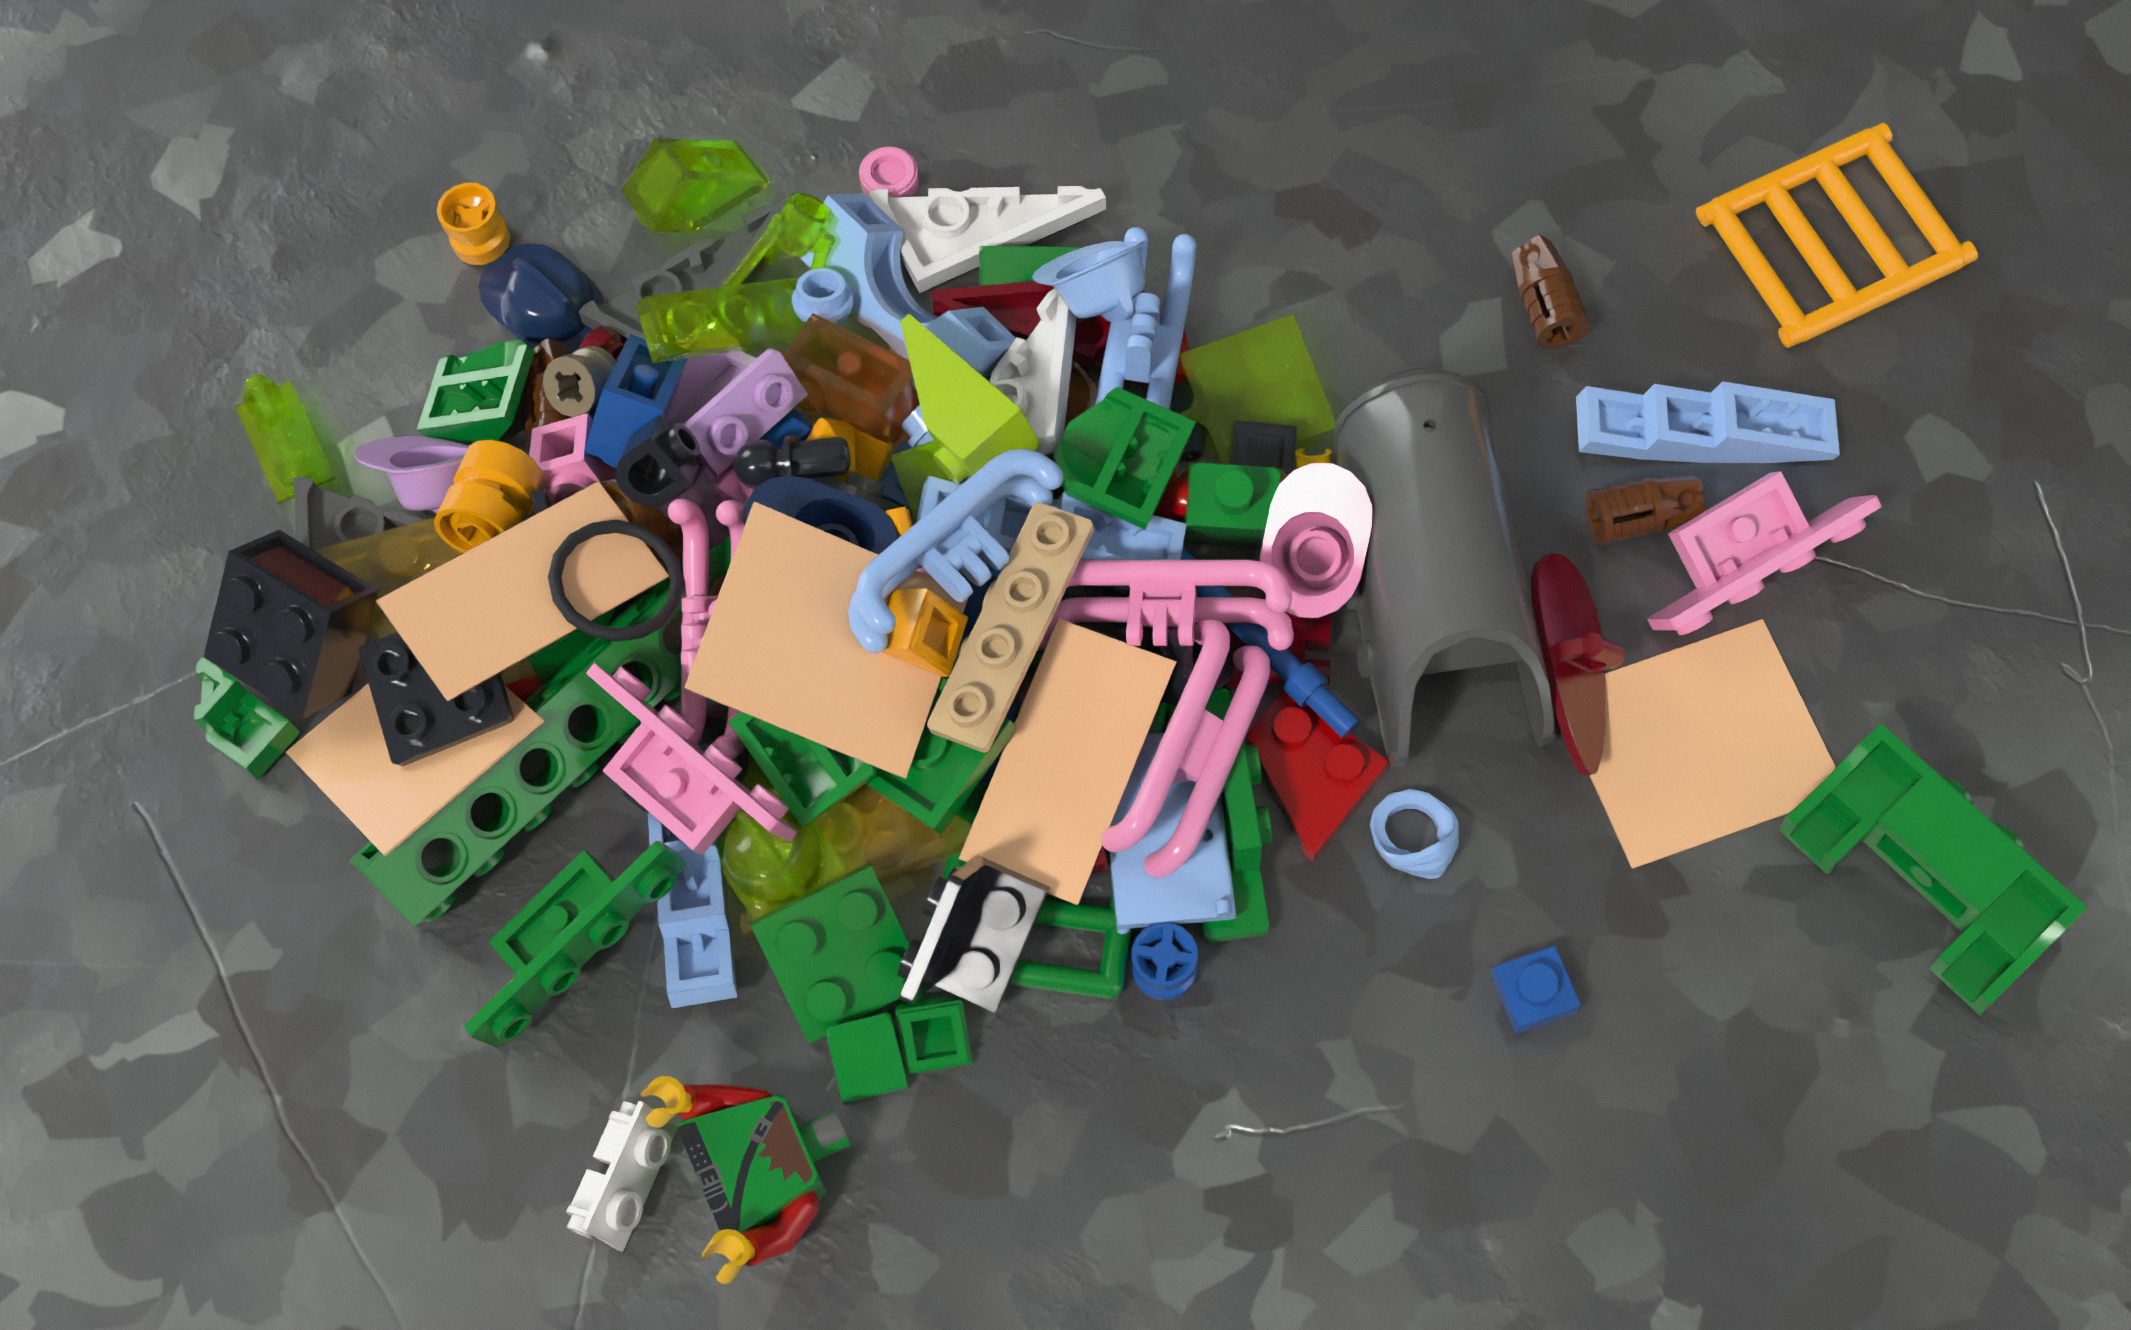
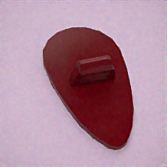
M1550 553L1543 555L1534 565L1531 576V603L1558 724L1576 769L1582 776H1589L1597 773L1603 753L1605 737L1604 670L1620 667L1624 663L1626 653L1621 645L1601 636L1595 603L1587 583L1576 566L1564 555Z

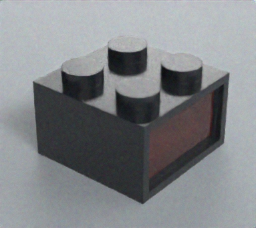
M274 531L228 552L203 657L304 719L352 693L361 659L358 647L365 645L379 589L283 531Z

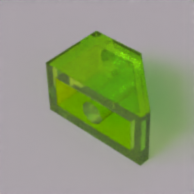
M654 138L625 183L621 193L636 211L638 220L652 232L694 233L761 192L769 180L737 141Z

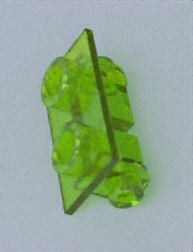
M263 374L253 375L246 379L243 384L245 390L242 393L244 402L234 407L278 504L280 505L295 498L294 477L304 476L315 481L317 487L335 480L334 473L291 381L278 386L276 382L268 380Z

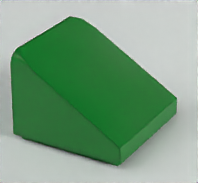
M942 990L925 993L912 1005L900 999L895 1001V1012L906 1075L972 1064L965 1012L961 997Z
M890 1013L850 1021L825 1029L843 1104L909 1088L895 1026Z

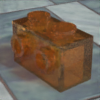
M815 313L811 314L783 355L808 394L797 404L799 408L812 415H820L823 412L838 421L848 422L855 429L887 443L892 448L904 431L901 427L902 423L920 405L909 360Z

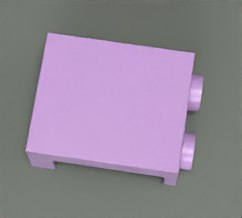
M703 316L668 347L685 353L689 357L666 422L670 426L681 423L693 433L700 447L698 457L701 459L699 467L716 476H719L734 462L736 453L745 443L759 440L808 395L779 351L769 348L758 358H755L735 349L718 323L706 316Z

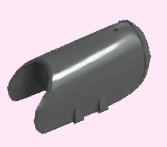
M1413 368L1385 376L1358 393L1352 403L1344 409L1335 421L1334 457L1335 465L1351 471L1366 487L1373 506L1372 530L1361 579L1352 598L1346 602L1348 610H1357L1363 643L1356 649L1360 676L1364 679H1371L1389 766L1404 767L1408 760L1414 692L1421 675L1509 662L1517 663L1536 745L1541 747L1552 744L1556 737V730L1554 728L1550 687L1491 427L1489 400L1483 388L1471 379L1441 368ZM1426 427H1431V428H1433L1434 430L1428 431V430H1426L1425 428H1426Z

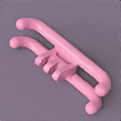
M680 498L674 500L669 505L667 511L669 518L674 523L680 524L683 532L684 587L682 593L680 715L697 729L689 739L698 745L705 727L707 698L684 689V685L710 619L708 614L709 606L713 601L717 600L718 596L708 595L709 531L705 515L698 504L691 500ZM726 500L717 507L716 517L721 524L729 527L732 561L744 529L745 505L734 500ZM728 707L725 732L723 736H720L713 742V745L731 759H735L743 753L745 745L728 722L740 711Z
M1080 559L1067 587L1078 585L1130 586V596L1076 597L1060 601L1039 647L1046 649L1058 618L1073 624L1081 622L1127 623V646H1141L1143 627H1153L1154 646H1167L1169 627H1178L1180 646H1193L1195 623L1211 619L1221 621L1222 623H1252L1261 625L1267 630L1270 646L1282 651L1291 646L1294 638L1290 617L1285 613L1292 604V591L1289 580L1279 569L1261 561ZM1196 586H1252L1263 590L1266 593V600L1252 597H1197Z
M1202 620L1195 625L1194 640L1198 644L1203 645L1177 707L1170 718L1166 732L1159 743L1155 757L1148 768L1137 798L1125 818L1119 824L1107 828L1102 833V845L1107 851L1116 853L1133 847L1153 826L1171 785L1194 781L1196 783L1174 834L1162 849L1148 854L1144 859V871L1154 878L1165 877L1176 872L1187 862L1197 848L1264 694L1270 676V659L1262 648L1258 646L1240 647L1233 654L1232 660L1234 666L1238 670L1243 671V675L1224 720L1205 710L1230 648L1229 631L1218 620Z

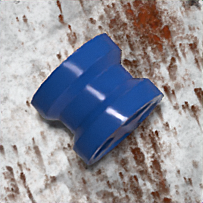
M1170 922L1155 923L1146 927L1136 937L1132 947V973L1137 987L1147 997L1158 1001L1175 1000L1184 996L1193 987L1197 977L1198 950L1192 935L1182 926ZM1175 964H1177L1178 967H1175L1172 971L1168 972L1167 974L1168 969L1173 968Z

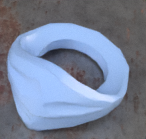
M1408 789L1388 794L1373 810L1370 822L1373 842L1380 856L1391 867L1426 879H1438L1445 873L1459 845V822L1454 812L1447 805L1430 793ZM1404 809H1417L1433 819L1438 829L1437 843L1415 853L1399 849L1389 840L1385 831V825L1394 813Z

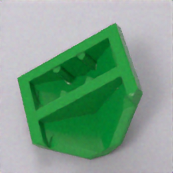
M516 339L494 343L459 358L454 355H447L439 359L417 431L424 436L470 444L479 440L498 441L513 423L535 351L523 340Z
M1119 387L1114 388L1105 395L1102 401L1068 423L1053 454L1056 464L1063 472L1064 479L1062 485L1065 494L1146 530L1164 497L1196 421Z
M739 712L728 721L802 828L808 827L876 775L877 767L743 712Z

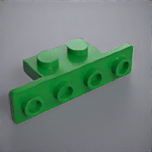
M1218 689L1211 694L1205 710L1224 720L1232 701L1229 690ZM1167 703L1168 717L1170 721V718L1173 715L1177 706ZM1244 740L1221 792L1236 918L1201 922L1204 940L1208 943L1264 936L1269 932L1270 925L1260 863L1262 846L1272 845L1271 825L1267 806L1255 807L1252 784L1261 783V768L1256 744L1245 746Z
M656 841L618 878L614 879L594 855L583 850L488 941L516 976L464 1025V1029L472 1038L494 1047L510 1042L520 1036L531 1024L532 1014L551 996L559 995L569 989L579 978L580 968L597 951L606 949L619 941L627 932L629 921L647 903L656 902L670 892L676 884L677 874L686 867L687 862L678 852L661 841Z

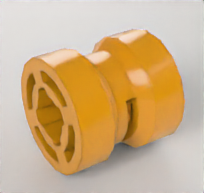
M462 183L453 186L443 194L438 202L437 215L443 230L448 234L450 244L458 258L470 265H484L494 262L501 257L509 247L510 233L504 218L500 214L493 193L486 186L478 183Z

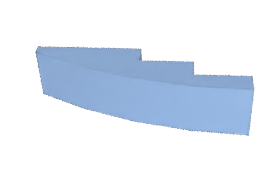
M1724 381L1711 393L1654 384L1644 395L1586 386L1576 396L1579 452L1694 463L1834 460L1840 455L1835 399Z
M929 476L923 486L916 523L962 484ZM1065 491L1058 500L1053 499L1050 505L1092 521L1094 532L1081 559H1181L1186 530L1185 523L1153 515L1149 525L1144 530L1067 496ZM1005 496L980 515L976 521L1009 555L1032 507L1020 497Z
M708 744L697 745L704 752L708 748ZM648 813L650 846L656 841H661L678 852L687 862L686 867L677 874V881L674 887L657 901L658 923L664 939L667 995L671 1007L677 1008L737 998L733 939L721 834L708 850L701 855L689 848L651 813Z

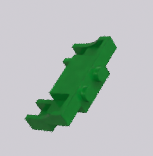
M1882 723L1866 736L1837 768L1785 817L1778 829L1827 875L1864 842L1963 933L1934 961L1929 969L1979 1016L2088 908L2025 852L2023 842L2012 830L2003 825L1994 824L1974 806L1972 797L1964 787L1954 780L1941 777Z

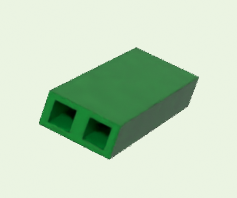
M980 246L979 286L1033 281L1032 276L1034 272L1042 265L1083 247Z

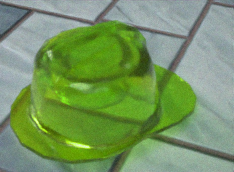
M743 809L735 813V819L728 825L720 843V864L724 876L754 919L848 873L842 858L817 824L813 822L808 827L802 828L790 810L782 817L783 820L798 832L790 843L769 832Z

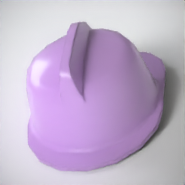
M403 436L369 442L360 446L355 451L354 456L357 462L386 472L399 502L405 509L421 511L426 516L435 518L449 487L454 485L453 479L469 446L433 437Z

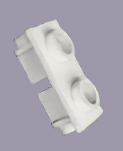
M624 1101L619 1112L611 1111L609 1122L593 1155L597 1160L610 1164L606 1175L586 1170L571 1205L567 1208L566 1213L571 1218L566 1228L587 1238L595 1236L617 1251L623 1252L633 1229L641 1219L643 1206L660 1167L669 1156L671 1143L677 1131L676 1125L669 1121L665 1126L659 1128L651 1127L645 1117L654 1109L641 1101H638L637 1105Z

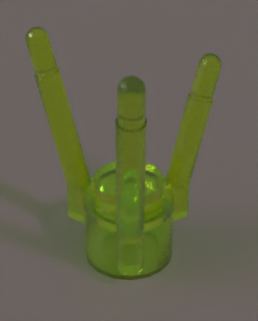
M803 192L792 193L788 197L781 213L774 214L764 234L708 303V311L716 313L726 300L732 296L763 256L764 264L771 266L783 251L796 257H804L809 251H812L814 257L811 270L825 268L827 257L836 242V238L827 231L833 220L831 209L813 195ZM800 321V331L808 333L811 330L810 325L807 322Z

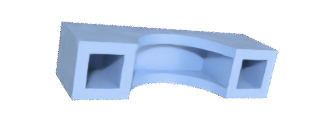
M865 193L828 195L795 253L811 270L828 268L839 272L844 277L845 282L850 286L853 293L851 315L858 322L872 328L890 345V353L901 363L911 366L900 321L910 313L986 380L990 381L992 371L1016 338L984 307L950 310L940 317L926 312L913 299L903 279L900 266V247L903 230Z

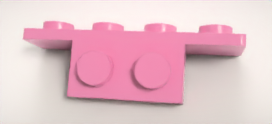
M1772 472L1669 532L1668 535L1696 589L1648 617L1647 620L1652 630H1676L1678 635H1684L1703 627L1713 619L1710 612L1713 608L1727 600L1730 604H1735L1756 595L1765 587L1762 582L1763 578L1780 569L1781 573H1787L1809 563L1816 557L1813 548L1826 540L1831 539L1832 542H1839L1862 531L1867 526L1864 518L1882 507L1877 495L1847 498L1807 522L1782 472Z
M596 663L589 668L586 674L642 722L603 769V772L689 848L703 855L741 808L769 832L789 843L798 832L782 819L789 810L782 801L760 784H757L752 791L747 789L735 778L742 768L733 759L713 744L705 752L689 739L697 729L667 705L660 712L655 710L645 701L651 690L625 668L620 666L614 675Z

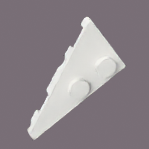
M1058 186V194L1020 195L1019 187L970 188L962 192L953 191L948 188H928V196L889 197L888 189H876L869 193L870 199L903 230L900 259L919 293L979 267L980 246H1026L1106 210V196L1101 188L1093 190L1082 186Z
M1055 288L1047 293L1037 307L1041 320L1027 340L1016 337L992 371L989 381L1022 410L1041 443V446L1035 452L1042 453L1043 455L1055 452L1064 433L1077 319Z

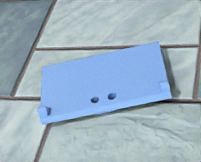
M1165 733L1147 734L1110 827L1119 824L1132 808ZM1194 781L1171 785L1153 826L1138 843L1122 852L1113 853L1108 851L1116 928L1119 934H1127L1130 928L1148 927L1155 923L1186 924L1236 918L1221 794L1197 848L1187 862L1173 874L1161 878L1151 877L1144 871L1143 863L1148 854L1162 849L1174 834L1196 783Z

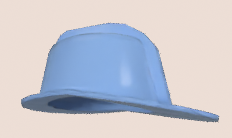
M1107 241L1089 245L1066 253L1042 265L1034 272L1032 279L1040 284L1052 285L1077 318H1090L1101 315L1111 322L1122 320L1132 316V299L1146 288V278L1139 252V247L1145 244V242Z

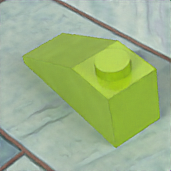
M910 313L900 321L925 427L939 448L933 455V458L952 481L959 484L965 478L968 480L991 459L1007 450L1028 449L1035 451L1041 446L1022 410Z

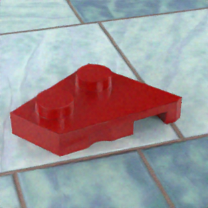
M1284 690L1246 736V745L1256 744L1260 768L1266 774L1271 784V792L1282 813L1286 812L1301 841L1300 847L1305 857L1313 863L1388 770L1389 760L1352 734L1342 739L1310 706L1307 705L1301 708Z

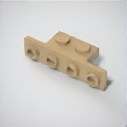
M1037 502L1032 506L1009 553L1010 561L1002 568L997 580L993 581L989 586L983 600L982 611L971 634L963 640L959 647L952 673L927 722V726L932 734L979 752L985 753L990 750L1094 532L1090 519L1041 502Z

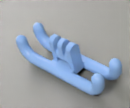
M1132 227L1127 230L1124 242H1145V244L1139 247L1145 274L1148 235L1143 228ZM1181 234L1175 238L1172 244L1170 271L1160 324L1161 301L1158 296L1151 293H1140L1132 299V316L1110 323L1095 405L1102 401L1105 395L1114 388L1119 387L1123 389L1124 380L1149 383L1146 400L1170 409L1196 260L1197 244L1191 235Z
M1028 449L1007 450L991 459L874 558L860 574L856 591L851 596L848 609L850 628L860 645L866 651L876 654L887 647L888 638L886 634L892 632L895 628L896 618L883 601V598L921 566L953 599L960 603L973 594V590L968 581L958 572L959 570L974 585L979 587L991 578L990 570L977 555L995 570L999 571L1010 561L1009 555L976 519L1005 496L1020 497L1031 507L1037 502L1051 505L1053 501L1051 490L1060 487L1063 483L1064 476L1061 468L1042 453Z

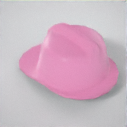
M1311 463L1294 470L1278 486L1270 506L1260 561L1279 569L1289 580L1292 591V604L1285 612L1296 617L1320 618L1338 611L1352 598L1361 579L1372 530L1373 506L1366 487L1351 471L1333 463Z

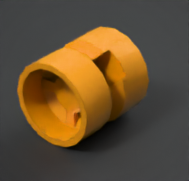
M479 440L469 445L453 479L454 485L449 487L433 521L435 530L444 542L455 550L465 553L525 521L524 516L529 513L533 505L531 491L540 489L544 481L541 468L524 451L508 443L495 440Z

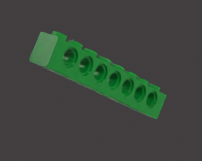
M721 523L709 533L708 595H710L713 583L722 576L726 577L731 563L730 531L728 526ZM682 558L679 562H680L681 571H682V575H683V558ZM670 577L646 590L608 626L613 628L636 626L654 617L667 601L671 584ZM682 596L679 607L668 622L660 629L643 638L614 642L595 637L524 701L528 707L544 720L540 726L387 856H384L370 841L349 860L403 919L415 928L423 919L426 922H431L441 916L454 902L456 895L453 892L472 874L475 877H479L492 869L504 855L505 851L502 846L520 830L528 832L542 823L553 809L550 802L566 787L576 788L586 782L600 766V762L597 759L615 742L618 745L626 743L642 722L586 674L594 663L614 675L620 666L633 661L638 668V679L651 690L645 701L652 707L662 699L667 702L681 694L682 643L676 649L668 651L664 645L663 633L666 626L674 619L679 618L682 622ZM587 704L592 713L591 724L582 735L572 737L568 729L569 717L574 709ZM540 748L545 758L541 773L533 779L523 780L520 774L522 758L529 751ZM494 793L497 800L495 814L485 823L474 824L471 819V808L474 801L483 794ZM446 838L449 851L445 861L435 868H424L421 862L424 847L434 839Z

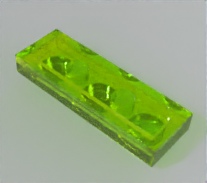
M798 278L645 297L635 305L652 363L798 343L813 336L814 333L807 322H802L793 310L792 294L796 289Z

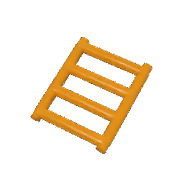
M1885 123L1864 129L1713 198L1710 202L1696 208V216L1704 227L1713 224L1782 327L1779 328L1778 334L1786 348L1815 338L1962 269L1963 266L1978 259V252L1973 243L1970 241L1960 243L1889 144L1892 141V133ZM1867 155L1937 254L1908 266L1839 167ZM1816 178L1886 278L1857 291L1788 193V190ZM1765 202L1834 302L1804 315L1736 214Z

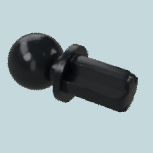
M786 436L783 450H779L777 446L766 440H752L745 443L738 450L734 459V470L737 478L743 485L751 489H755L770 478L781 477L782 475H792L807 479L845 475L851 466V453L848 442L841 437L798 442L795 436Z

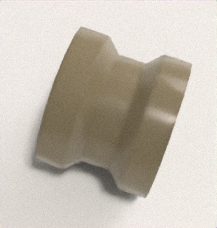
M596 346L583 347L572 354L554 359L548 364L543 374V388L546 398L552 407L563 415L576 417L589 413L594 408H597L603 387L616 360L606 350ZM576 374H578L581 378L578 384L576 381Z

